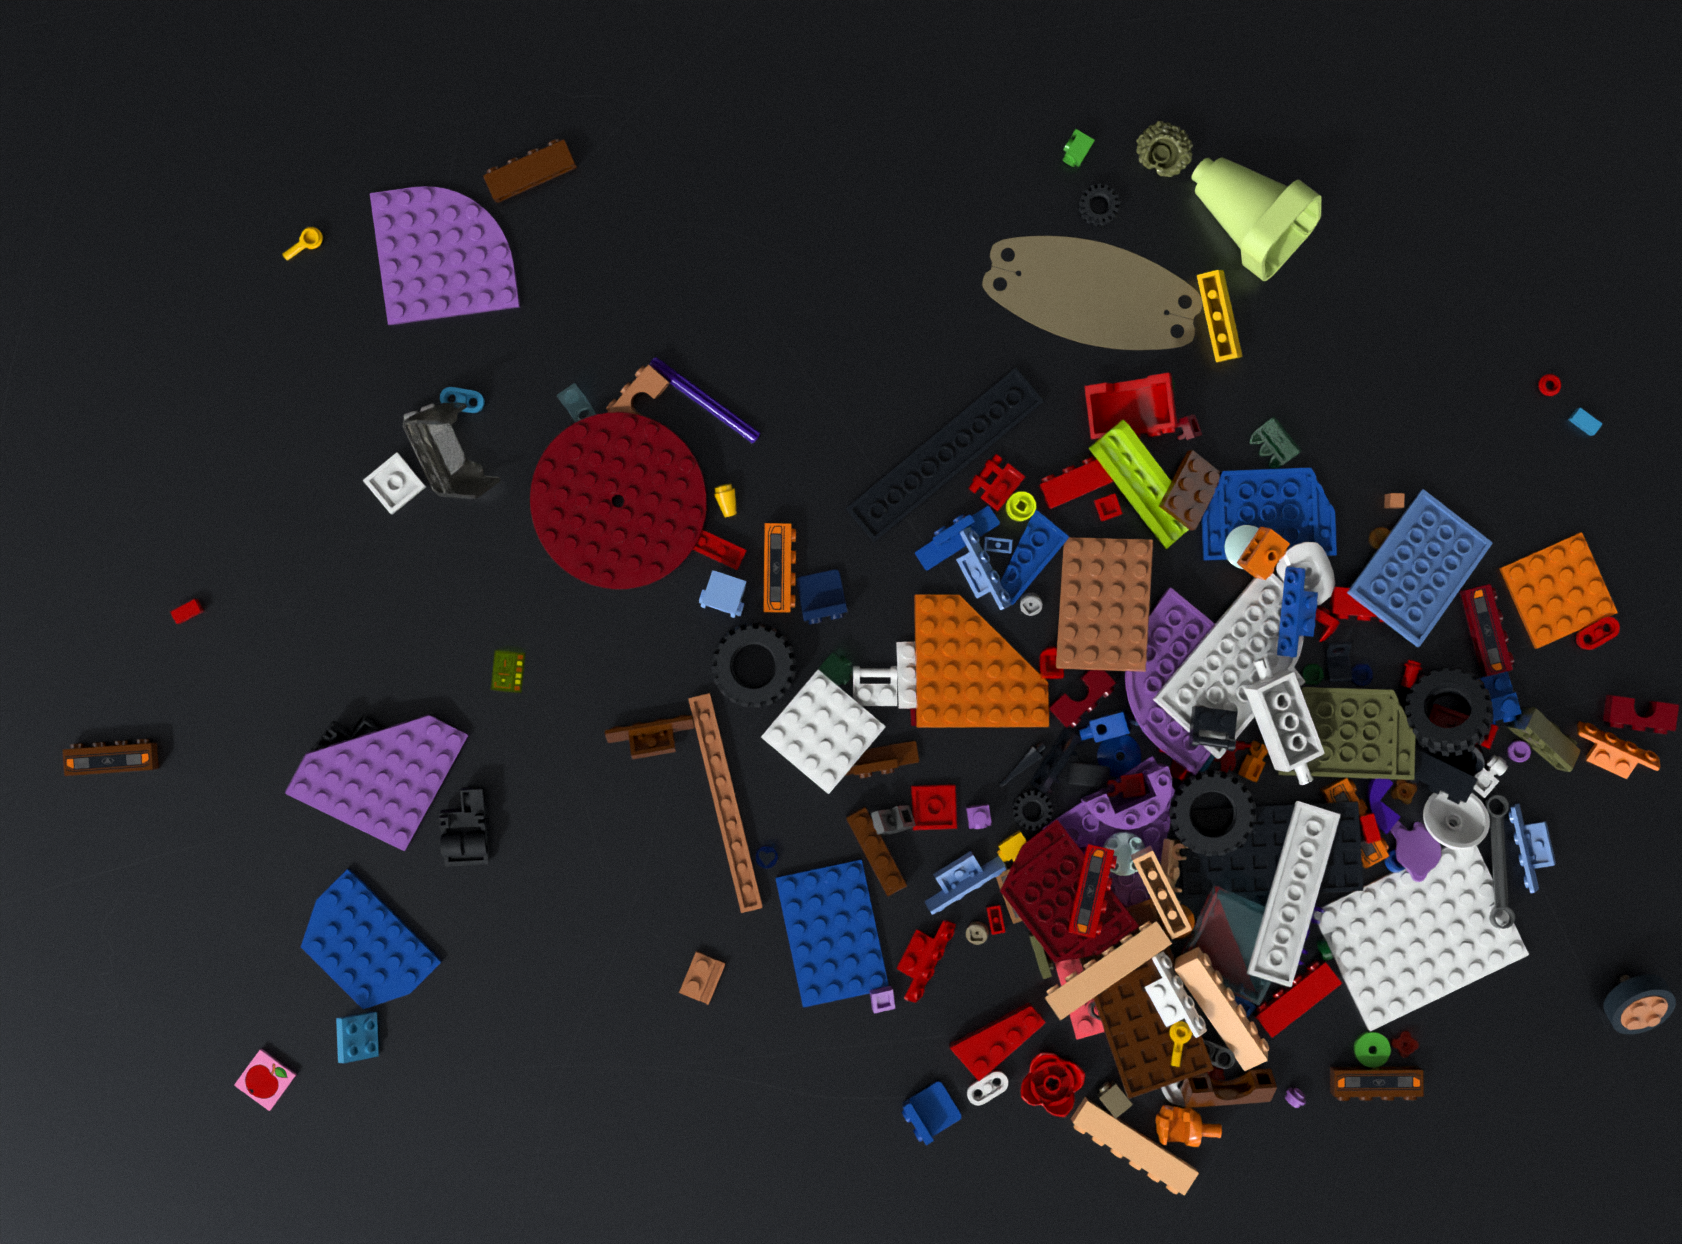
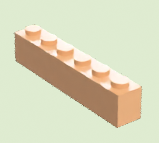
M1150 921L1139 927L1140 933L1134 937L1130 933L1120 940L1121 946L1116 949L1111 946L1102 953L1104 956L1097 962L1095 959H1092L1083 966L1086 970L1080 974H1077L1076 971L1065 978L1067 983L1061 987L1056 984L1046 991L1048 996L1045 999L1059 1020L1068 1016L1172 944L1157 921L1153 924Z
M1197 947L1175 958L1174 970L1227 1047L1233 1052L1243 1070L1246 1071L1268 1061L1269 1045L1264 1038H1260L1254 1022H1250L1247 1019L1243 1006L1241 1004L1238 1005L1234 1000L1235 997L1229 987L1226 988L1219 971L1213 969L1209 956L1206 953L1203 954L1200 948Z
M1087 1097L1083 1099L1071 1117L1074 1123L1073 1127L1082 1134H1085V1132L1093 1136L1092 1140L1100 1146L1106 1144L1112 1148L1110 1152L1119 1158L1126 1157L1130 1160L1129 1164L1139 1171L1143 1168L1149 1172L1147 1176L1156 1182L1163 1181L1167 1184L1166 1188L1176 1195L1180 1192L1185 1196L1199 1174L1196 1168L1121 1119H1115L1110 1112Z

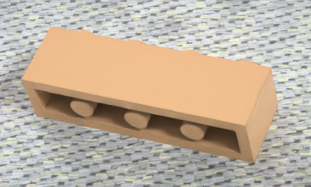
M1151 845L1132 854L1131 858L1171 939L1191 931L1192 928Z

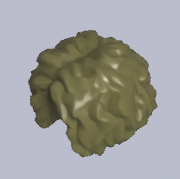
M1158 121L1150 125L1136 140L1138 143L1136 152L1139 154V162L1143 163V166L1148 169L1155 168L1160 176L1172 177L1180 174L1181 170L1185 169L1192 160L1191 148L1193 144L1189 139V135L1186 134L1185 130H1180L1179 126H1173L1169 122Z

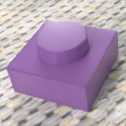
M891 986L869 990L874 1014L895 1009L894 994Z

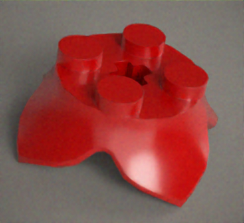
M1041 1052L1032 1060L1030 1071L1023 1079L1020 1091L1021 1098L1029 1105H1042L1047 1112L1054 1116L1066 1117L1074 1106L1075 1092L1081 1089L1084 1084L1085 1072L1072 1061L1062 1060L1054 1053ZM1051 1077L1058 1080V1082H1055L1056 1086L1051 1087L1050 1084L1046 1085V1082Z

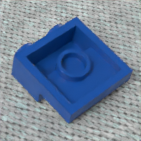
M1508 671L1476 678V680H1482L1485 689H1488L1491 696L1494 716L1493 723L1491 724L1496 725L1495 721L1503 719L1504 722L1514 721L1517 719L1516 715L1522 714L1516 692H1513Z

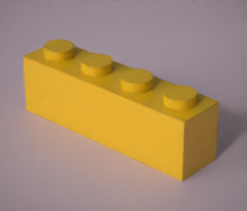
M1215 270L1197 275L1215 361L1223 362L1243 357L1224 270Z

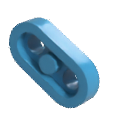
M447 387L440 394L441 404L450 410L478 413L485 405L484 397L479 392ZM450 395H455L456 397L453 403H450L448 400ZM471 399H477L476 406L470 405Z

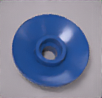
M1128 735L1103 740L1097 751L1098 764L1110 767V776L1118 778L1140 764V747ZM1118 752L1124 754L1122 760H1117L1116 754Z

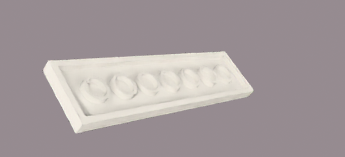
M1296 801L1247 974L1292 987L1341 814Z

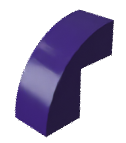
M1370 778L1366 790L1368 813H1374L1378 829L1382 833L1388 834L1400 819V816L1380 800L1393 785V782L1389 779Z

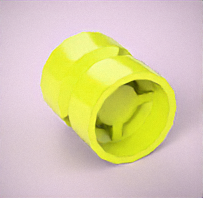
M1027 492L1013 494L1006 503V512L1015 521L1029 519L1036 510L1035 499Z

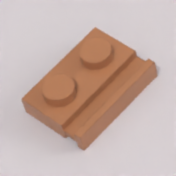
M696 951L679 993L709 1005L726 963Z

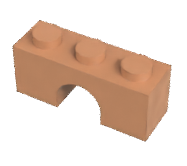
M643 365L636 372L635 376L637 378L632 384L628 382L620 391L623 395L618 400L613 399L606 407L607 413L626 412L641 415L634 408L633 402L635 397L639 393L645 392L653 399H657L671 382L651 365L647 367Z

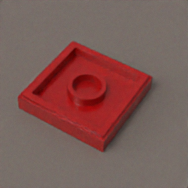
M955 784L911 786L912 815L916 824L913 830L957 829Z

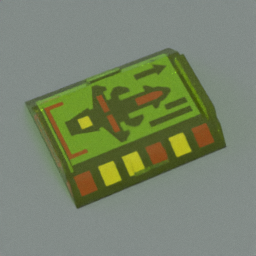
M494 651L491 690L522 692L525 653Z

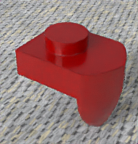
M1322 606L1316 608L1315 620L1325 625L1319 642L1331 636L1340 624L1338 620L1330 616L1331 612Z
M1055 646L1044 649L1039 656L1041 679H1063L1064 669L1056 668L1057 647Z

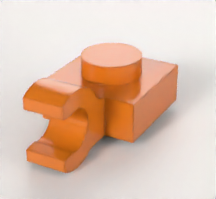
M1253 740L1250 747L1251 756L1246 755L1238 774L1257 783L1265 766V762L1262 760L1268 753V750L1264 744L1258 750L1260 743Z

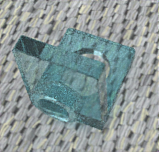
M575 383L557 395L575 423L582 420L578 418V415L583 410H589L587 417L597 415Z

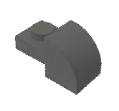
M909 805L896 806L892 809L878 810L871 813L873 826L877 834H883V836L895 834L916 826Z

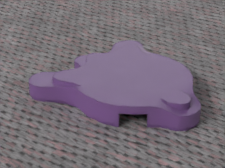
M1397 821L1390 830L1397 842L1396 858L1407 869L1406 871L1410 873L1414 881L1422 882L1440 861V843L1431 836L1426 826L1422 823L1415 822L1413 829L1410 831Z

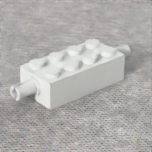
M1258 658V660L1253 662L1260 680L1244 689L1274 769L1285 772L1295 769L1300 785L1312 782L1313 777L1310 774L1307 762L1325 753L1296 675L1293 671L1282 670L1273 674L1268 658Z

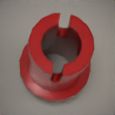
M1408 660L1407 664L1405 663L1404 665L1406 669L1401 685L1411 688L1413 683H1416L1419 670H1422V668L1420 667L1421 663Z

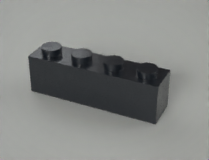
M1415 748L1414 780L1409 781L1417 785L1419 782L1428 785L1427 790L1437 795L1441 791L1448 795L1447 800L1459 805L1460 802L1466 803L1478 779Z

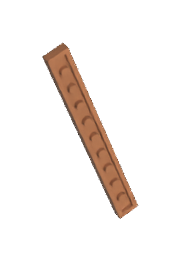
M711 694L688 698L741 913L763 908Z

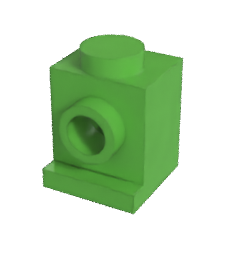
M1075 129L1072 135L1074 140L1070 138L1063 149L1067 152L1063 161L1072 167L1074 165L1079 167L1095 140Z

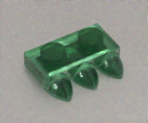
M1274 416L1260 426L1250 439V444L1254 445L1264 442L1260 449V456L1274 454L1269 462L1270 468L1283 466L1302 451Z

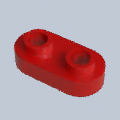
M1603 617L1581 629L1576 635L1578 646L1585 650H1592L1611 640L1620 631L1619 622L1613 617ZM1605 624L1609 625V630L1607 632L1603 630V626ZM1585 635L1590 636V641L1588 643L1584 641Z

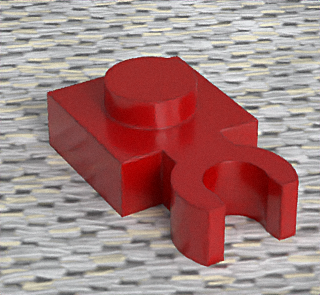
M1143 773L1120 775L1121 782L1108 780L1107 785L1113 784L1115 787L1113 792L1107 793L1109 797H1114L1119 792H1122L1123 798L1146 795Z

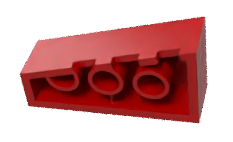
M1028 1002L1005 1014L1003 1017L986 1024V1026L968 1033L957 1041L949 1043V1047L976 1079L980 1081L1046 1022Z

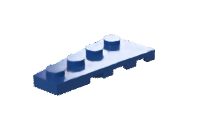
M1035 510L1000 580L1002 588L1010 596V603L1012 605L1069 538L1068 535L1038 510Z

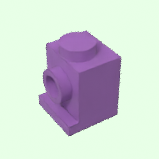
M987 803L966 807L969 829H982L991 825L990 809Z

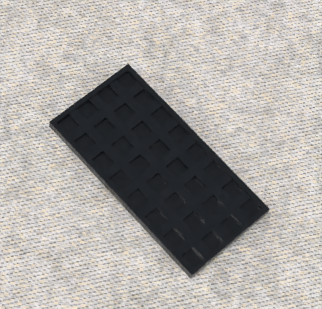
M1358 801L1309 803V805L1341 814L1318 893L1364 891ZM1295 804L1255 806L1256 822H1254L1252 833L1249 834L1247 841L1241 844L1237 850L1225 853L1226 855L1205 856V854L1193 852L1190 848H1181V856L1187 857L1186 860H1181L1184 899L1210 898L1214 889H1216L1218 897L1269 895ZM1233 807L1191 809V817L1195 826L1205 833H1220L1228 828L1233 820Z

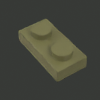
M1030 933L1029 937L1042 978L1052 977L1050 971L1054 970L1051 958H1046L1043 947L1034 935Z

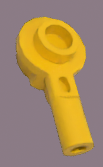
M314 227L304 229L299 237V242L282 253L284 258L288 261L305 248H318L323 241L321 231Z
M1183 1021L1174 1023L1169 1030V1035L1172 1041H1174L1171 1066L1180 1067L1183 1044L1188 1042L1192 1036L1189 1025Z

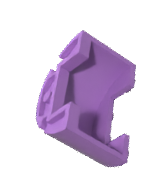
M1160 763L1142 771L1141 773H1143L1150 792L1115 808H1112L1107 794H1103L1102 790L1081 798V801L1092 815L1111 827L1118 829L1140 828L1154 821L1164 811L1169 802L1172 791V777L1169 767Z

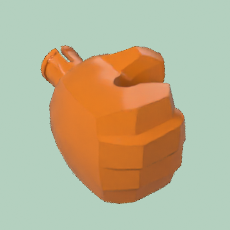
M1163 1105L1160 1112L1156 1114L1157 1134L1160 1143L1166 1145L1167 1142H1184L1187 1146L1199 1147L1202 1137L1221 1138V1124H1202L1200 1114L1192 1108Z

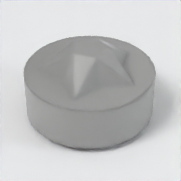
M1032 592L1024 594L1020 599L1021 611L1029 616L1038 614L1042 609L1040 596Z

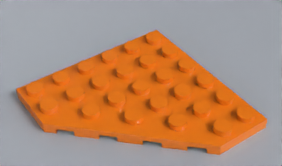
M916 594L914 596L917 728L1049 727L1048 682L1045 679H1041V675L960 595Z

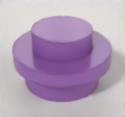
M1298 1088L1287 1089L1285 1099L1295 1108L1305 1105V1094Z

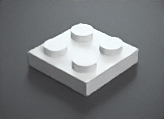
M398 452L363 480L391 515L426 488L425 484Z

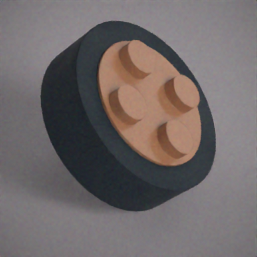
M1651 974L1629 978L1628 975L1622 976L1620 978L1622 983L1616 986L1604 1001V1011L1614 1029L1622 1034H1639L1657 1027L1672 1014L1676 1005V999L1665 980L1660 976Z

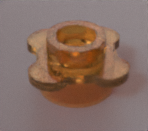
M1398 779L1396 782L1397 786L1391 792V796L1394 799L1402 800L1404 804H1410L1417 791V786Z

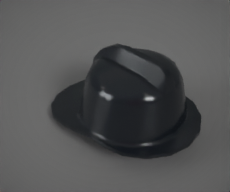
M1478 744L1474 745V750L1470 752L1467 749L1462 750L1463 755L1456 756L1455 752H1449V756H1442L1440 751H1437L1436 754L1432 753L1434 758L1470 775L1478 774L1485 765L1484 751Z

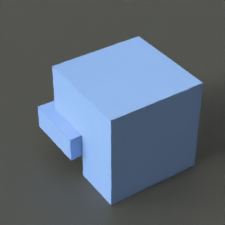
M712 570L706 590L702 589L699 598L701 607L709 606L730 613L732 618H735L736 615L741 617L744 609V603L741 601L745 592L746 581Z

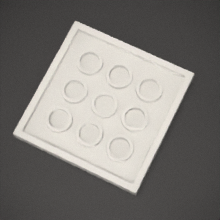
M818 669L761 738L829 794L886 726Z

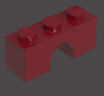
M1088 670L1080 677L1087 687L1086 696L1082 700L1073 701L1066 693H1063L1049 705V710L1066 728L1076 726L1082 720L1080 716L1085 711L1091 712L1098 705L1096 701L1102 695L1106 698L1114 691L1112 686L1116 682L1105 670Z
M1606 695L1603 721L1610 722V727L1623 728L1624 724L1632 725L1631 730L1645 731L1646 727L1654 728L1653 733L1667 734L1668 730L1676 731L1679 705L1650 701L1648 712L1640 717L1634 710V698Z

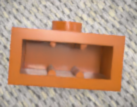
M1260 526L1236 563L1253 577L1266 580L1273 574L1274 567L1278 561L1285 556L1290 543L1272 529Z

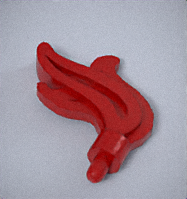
M1236 741V747L1233 752L1226 751L1221 758L1217 759L1215 757L1214 761H1221V771L1227 773L1230 765V770L1233 771L1236 765L1235 752L1250 748L1251 744L1245 743V741Z

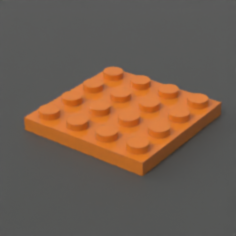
M1582 532L1499 568L1535 649L1583 629L1603 617H1610L1618 613Z

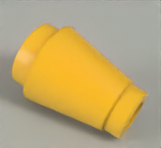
M731 483L715 487L714 496L724 517L736 515L735 488H732Z

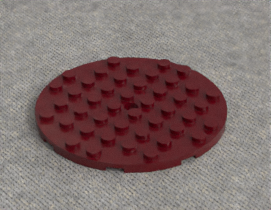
M609 412L597 414L582 419L566 428L549 444L542 454L531 484L530 509L532 520L540 542L547 553L562 569L572 576L602 588H637L660 580L671 573L693 550L701 535L706 518L705 480L698 461L690 448L667 426L654 419L634 413ZM615 495H621L624 498V505L622 507H616L613 504L612 499Z

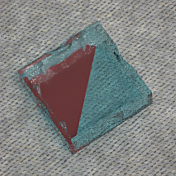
M1214 885L1180 956L1199 947L1203 954L1206 953L1209 956L1213 969L1215 971L1218 970L1221 974L1226 988L1229 987L1234 995L1260 1006L1272 981L1247 974L1266 907Z

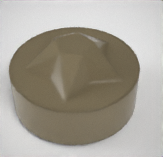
M979 921L970 923L966 930V938L969 942L976 945L983 944L989 934L988 927Z

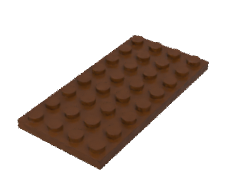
M1152 899L1126 907V910L1139 927L1148 921L1151 924L1157 921L1164 931ZM1139 927L1131 932L1133 937L1141 932ZM1119 941L1116 945L1113 946L1114 949L1121 946L1122 943ZM1168 946L1161 952H1164L1170 958L1172 968L1175 969V960L1170 946ZM1098 954L1079 958L1083 971L1086 970L1083 966L1089 961L1095 959L1097 962L1104 956ZM1152 958L1093 998L1128 1099L1214 1070L1202 1035L1196 1038L1193 1033L1191 1039L1183 1044L1180 1067L1171 1066L1174 1041H1172L1169 1035V1030L1172 1025L1166 1027L1145 989L1147 985L1162 978Z

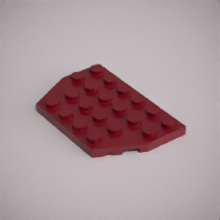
M1055 820L1021 846L1000 889L1002 895L1054 963L1102 954L1139 927L1110 889V891H1105L1104 899L1108 900L1105 913L1101 912L1099 921L1103 922L1100 935L1096 934L1095 938H1089L1068 933L1085 855L1058 820Z

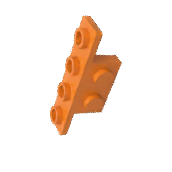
M1578 722L1577 734L1595 743L1587 754L1586 761L1625 779L1628 778L1637 763L1656 771L1660 769V759L1654 752L1638 748L1630 741L1625 742L1617 738L1613 733H1605L1591 723Z

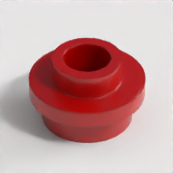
M1547 374L1539 380L1538 387L1545 396H1553L1560 391L1561 381L1556 375ZM1548 381L1552 383V389L1546 387Z

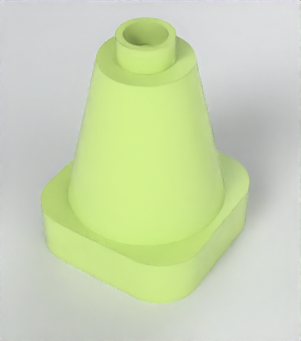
M1223 157L1215 162L1210 158H1205L1192 174V180L1197 183L1195 188L1196 195L1241 249L1242 265L1263 281L1270 279L1311 234L1321 218V196L1301 180H1296L1289 186H1286Z

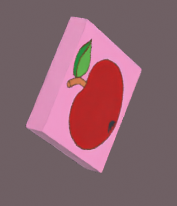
M261 1048L234 1086L270 1111L297 1074Z

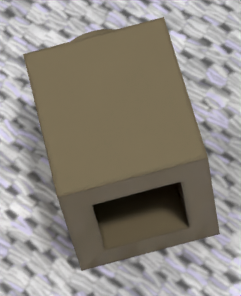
M1114 1080L1111 1083L1109 1081L1105 1082L1098 1089L1100 1091L1097 1093L1099 1099L1115 1119L1133 1105Z

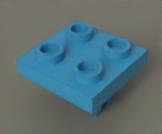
M377 1012L336 1018L338 1063H348L379 1056Z

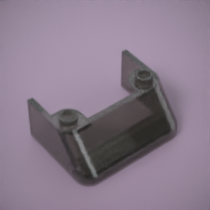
M442 403L414 414L403 421L404 431L432 490L440 497L477 499L501 481L499 477L485 476L481 464L467 460L451 424L457 421V414L467 407L466 403Z

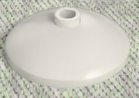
M1441 791L1439 795L1433 793L1425 803L1423 810L1424 823L1431 836L1442 845L1459 850L1470 849L1481 843L1490 827L1489 814L1482 801L1471 793L1466 803L1460 802L1458 805L1447 800L1448 795Z

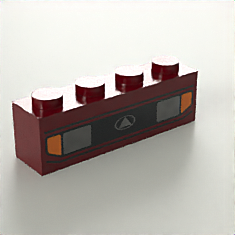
M1484 584L1461 590L1460 595L1481 676H1491L1513 670L1512 664H1514L1512 653L1508 652L1507 649L1508 636L1506 631L1502 630L1501 622L1503 621L1501 610L1497 609L1496 606L1497 593L1495 588L1491 587V584Z

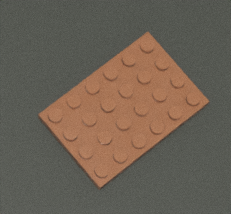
M1069 537L1064 543L1056 668L1146 672L1153 540Z

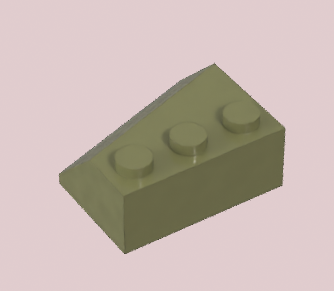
M1523 707L1521 710L1522 714L1517 715V719L1511 721L1507 728L1520 739L1527 742L1532 749L1557 770L1571 772L1581 751L1576 746L1577 742L1570 736H1565L1556 724L1549 721L1535 707Z

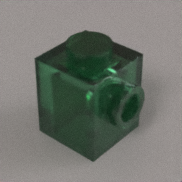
M833 652L818 668L837 686L841 683L845 686L853 676L850 673L853 670L850 667L852 662L843 655L839 658Z

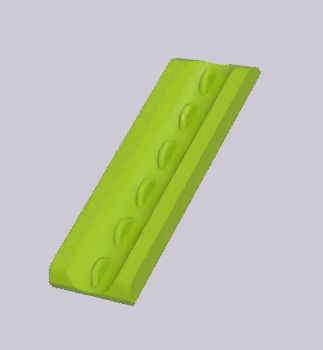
M1121 420L1089 447L1090 451L1165 549L1189 531V529L1159 507L1171 480L1124 420Z

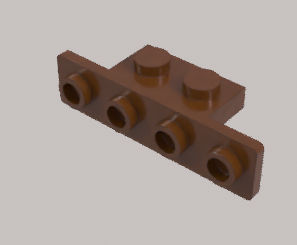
M679 715L673 719H657L650 723L638 722L627 727L615 726L610 728V730H605V736L608 743L629 740L632 759L676 752L673 732L694 729L695 726L692 716Z
M916 741L866 749L844 776L854 774L859 775L860 778L873 776L872 772L881 771V774L895 772L894 768H898V766L918 763L919 756Z

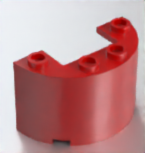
M1171 373L1151 375L1148 378L1126 382L1085 386L1091 439H1100L1121 420H1124L1131 427L1139 439L1141 438L1140 434L1148 433V437L1161 436L1164 433L1176 432L1175 428L1178 426Z

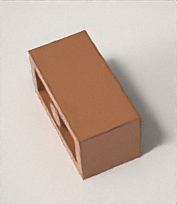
M1385 494L1384 508H1404L1405 494Z

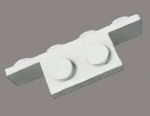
M1164 952L1152 957V960L1162 978L1147 985L1145 989L1164 1024L1168 1027L1185 1018L1196 1038L1207 1031L1205 1021L1194 1008V1002L1183 988L1181 978L1176 975L1172 968L1170 958Z

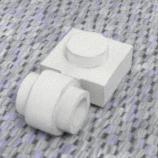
M1495 754L1486 762L1488 770L1483 768L1478 774H1473V777L1478 779L1473 789L1483 798L1499 782L1494 775L1501 776L1508 768L1506 761Z

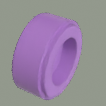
M1515 740L1508 745L1507 754L1515 762H1524L1530 757L1531 748L1527 742Z

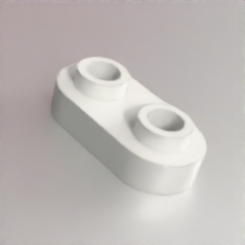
M994 1070L988 1073L982 1080L973 1082L967 1089L969 1101L974 1105H983L1003 1093L1008 1087L1007 1076L1002 1071ZM1000 1078V1084H993V1079ZM976 1089H980L982 1091V1094L980 1096L974 1095V1091Z

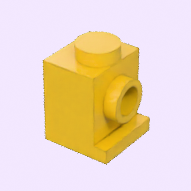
M1018 830L997 844L1000 848L997 853L1003 862L1010 861L1011 859L1014 862L1021 846L1027 841Z

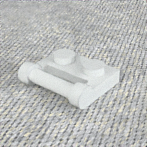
M853 666V699L861 706H897V666H891V668H860V666ZM860 677H891V684H860Z

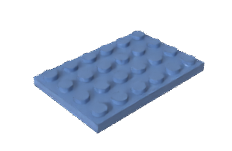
M1422 489L1347 593L1412 644L1419 647L1493 543Z

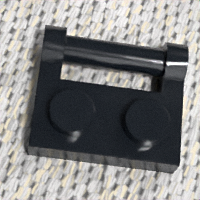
M1192 706L1189 746L1219 747L1233 752L1236 747L1235 733L1238 711ZM1199 730L1226 733L1225 739L1203 737L1199 735Z

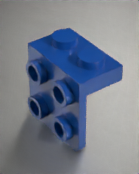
M936 1081L902 1102L904 1110L901 1112L908 1123H913L916 1128L913 1130L919 1142L923 1140L926 1145L934 1141V1135L961 1119L960 1111L940 1081Z

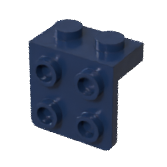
M838 570L797 578L796 584L804 621L809 620V625L822 622V617L830 616L831 620L843 618V613L848 612Z

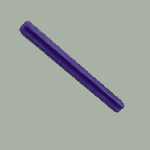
M657 357L651 360L649 365L671 382L670 384L751 443L758 439L760 432Z

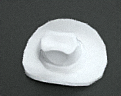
M1302 542L1287 549L1285 556L1277 563L1278 578L1284 583L1286 567L1304 568L1306 570L1304 591L1318 592L1317 605L1322 604L1332 595L1335 586L1334 572L1326 552L1316 542Z

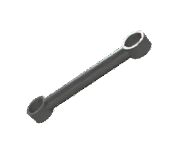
M1494 795L1484 801V806L1490 817L1495 908L1490 912L1489 920L1495 928L1506 929L1515 922V914L1508 907L1503 816L1508 812L1509 803L1505 797ZM1493 799L1500 800L1503 805L1502 812L1498 815L1493 814L1489 808V804ZM1499 910H1505L1509 915V921L1505 926H1500L1496 922L1495 915Z

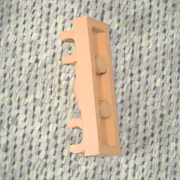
M1164 839L1161 867L1173 892H1182L1181 888L1175 887L1180 874L1178 860H1186L1187 857L1181 856L1179 851L1181 848L1188 847L1180 844L1179 839Z

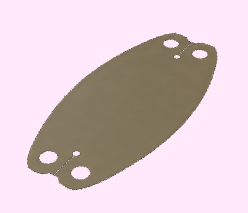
M1063 236L1015 237L1001 240L991 248L990 259L993 263L991 270L986 272L983 278L982 286L984 290L1001 306L1043 330L1079 343L1121 350L1171 349L1182 347L1193 341L1195 336L1193 320L1202 309V297L1184 280L1142 256L1106 243ZM1005 248H1011L1015 253L1014 259L1010 262H1006L1001 258V252ZM1021 271V276H1017L1015 272ZM998 277H1002L1007 281V287L1003 291H997L993 286L994 280ZM1182 295H1188L1192 299V305L1187 309L1181 308L1178 304V300ZM1168 310L1170 314L1164 315V311ZM1175 324H1179L1184 328V334L1180 338H1174L1170 333L1171 327Z

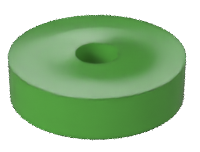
M1367 1031L1357 1037L1354 1043V1054L1357 1060L1364 1066L1376 1068L1382 1066L1389 1059L1391 1052L1390 1044L1382 1034L1375 1031ZM1370 1046H1375L1376 1048L1373 1053H1369Z

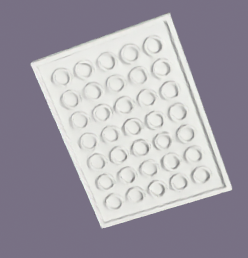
M1446 846L1441 848L1439 863L1427 874L1422 882L1414 881L1410 873L1406 871L1407 869L1399 873L1391 872L1364 885V891H1352L1321 906L1320 908L1325 910L1324 913L1318 911L1314 913V918L1321 921L1317 925L1323 938L1326 939L1337 967L1369 1031L1379 1028L1529 955L1515 924L1506 929H1498L1490 923L1489 915L1492 909L1495 908L1494 884L1477 846L1463 850L1452 849ZM1499 910L1495 915L1496 922L1500 926H1505L1509 921L1508 913L1505 910Z

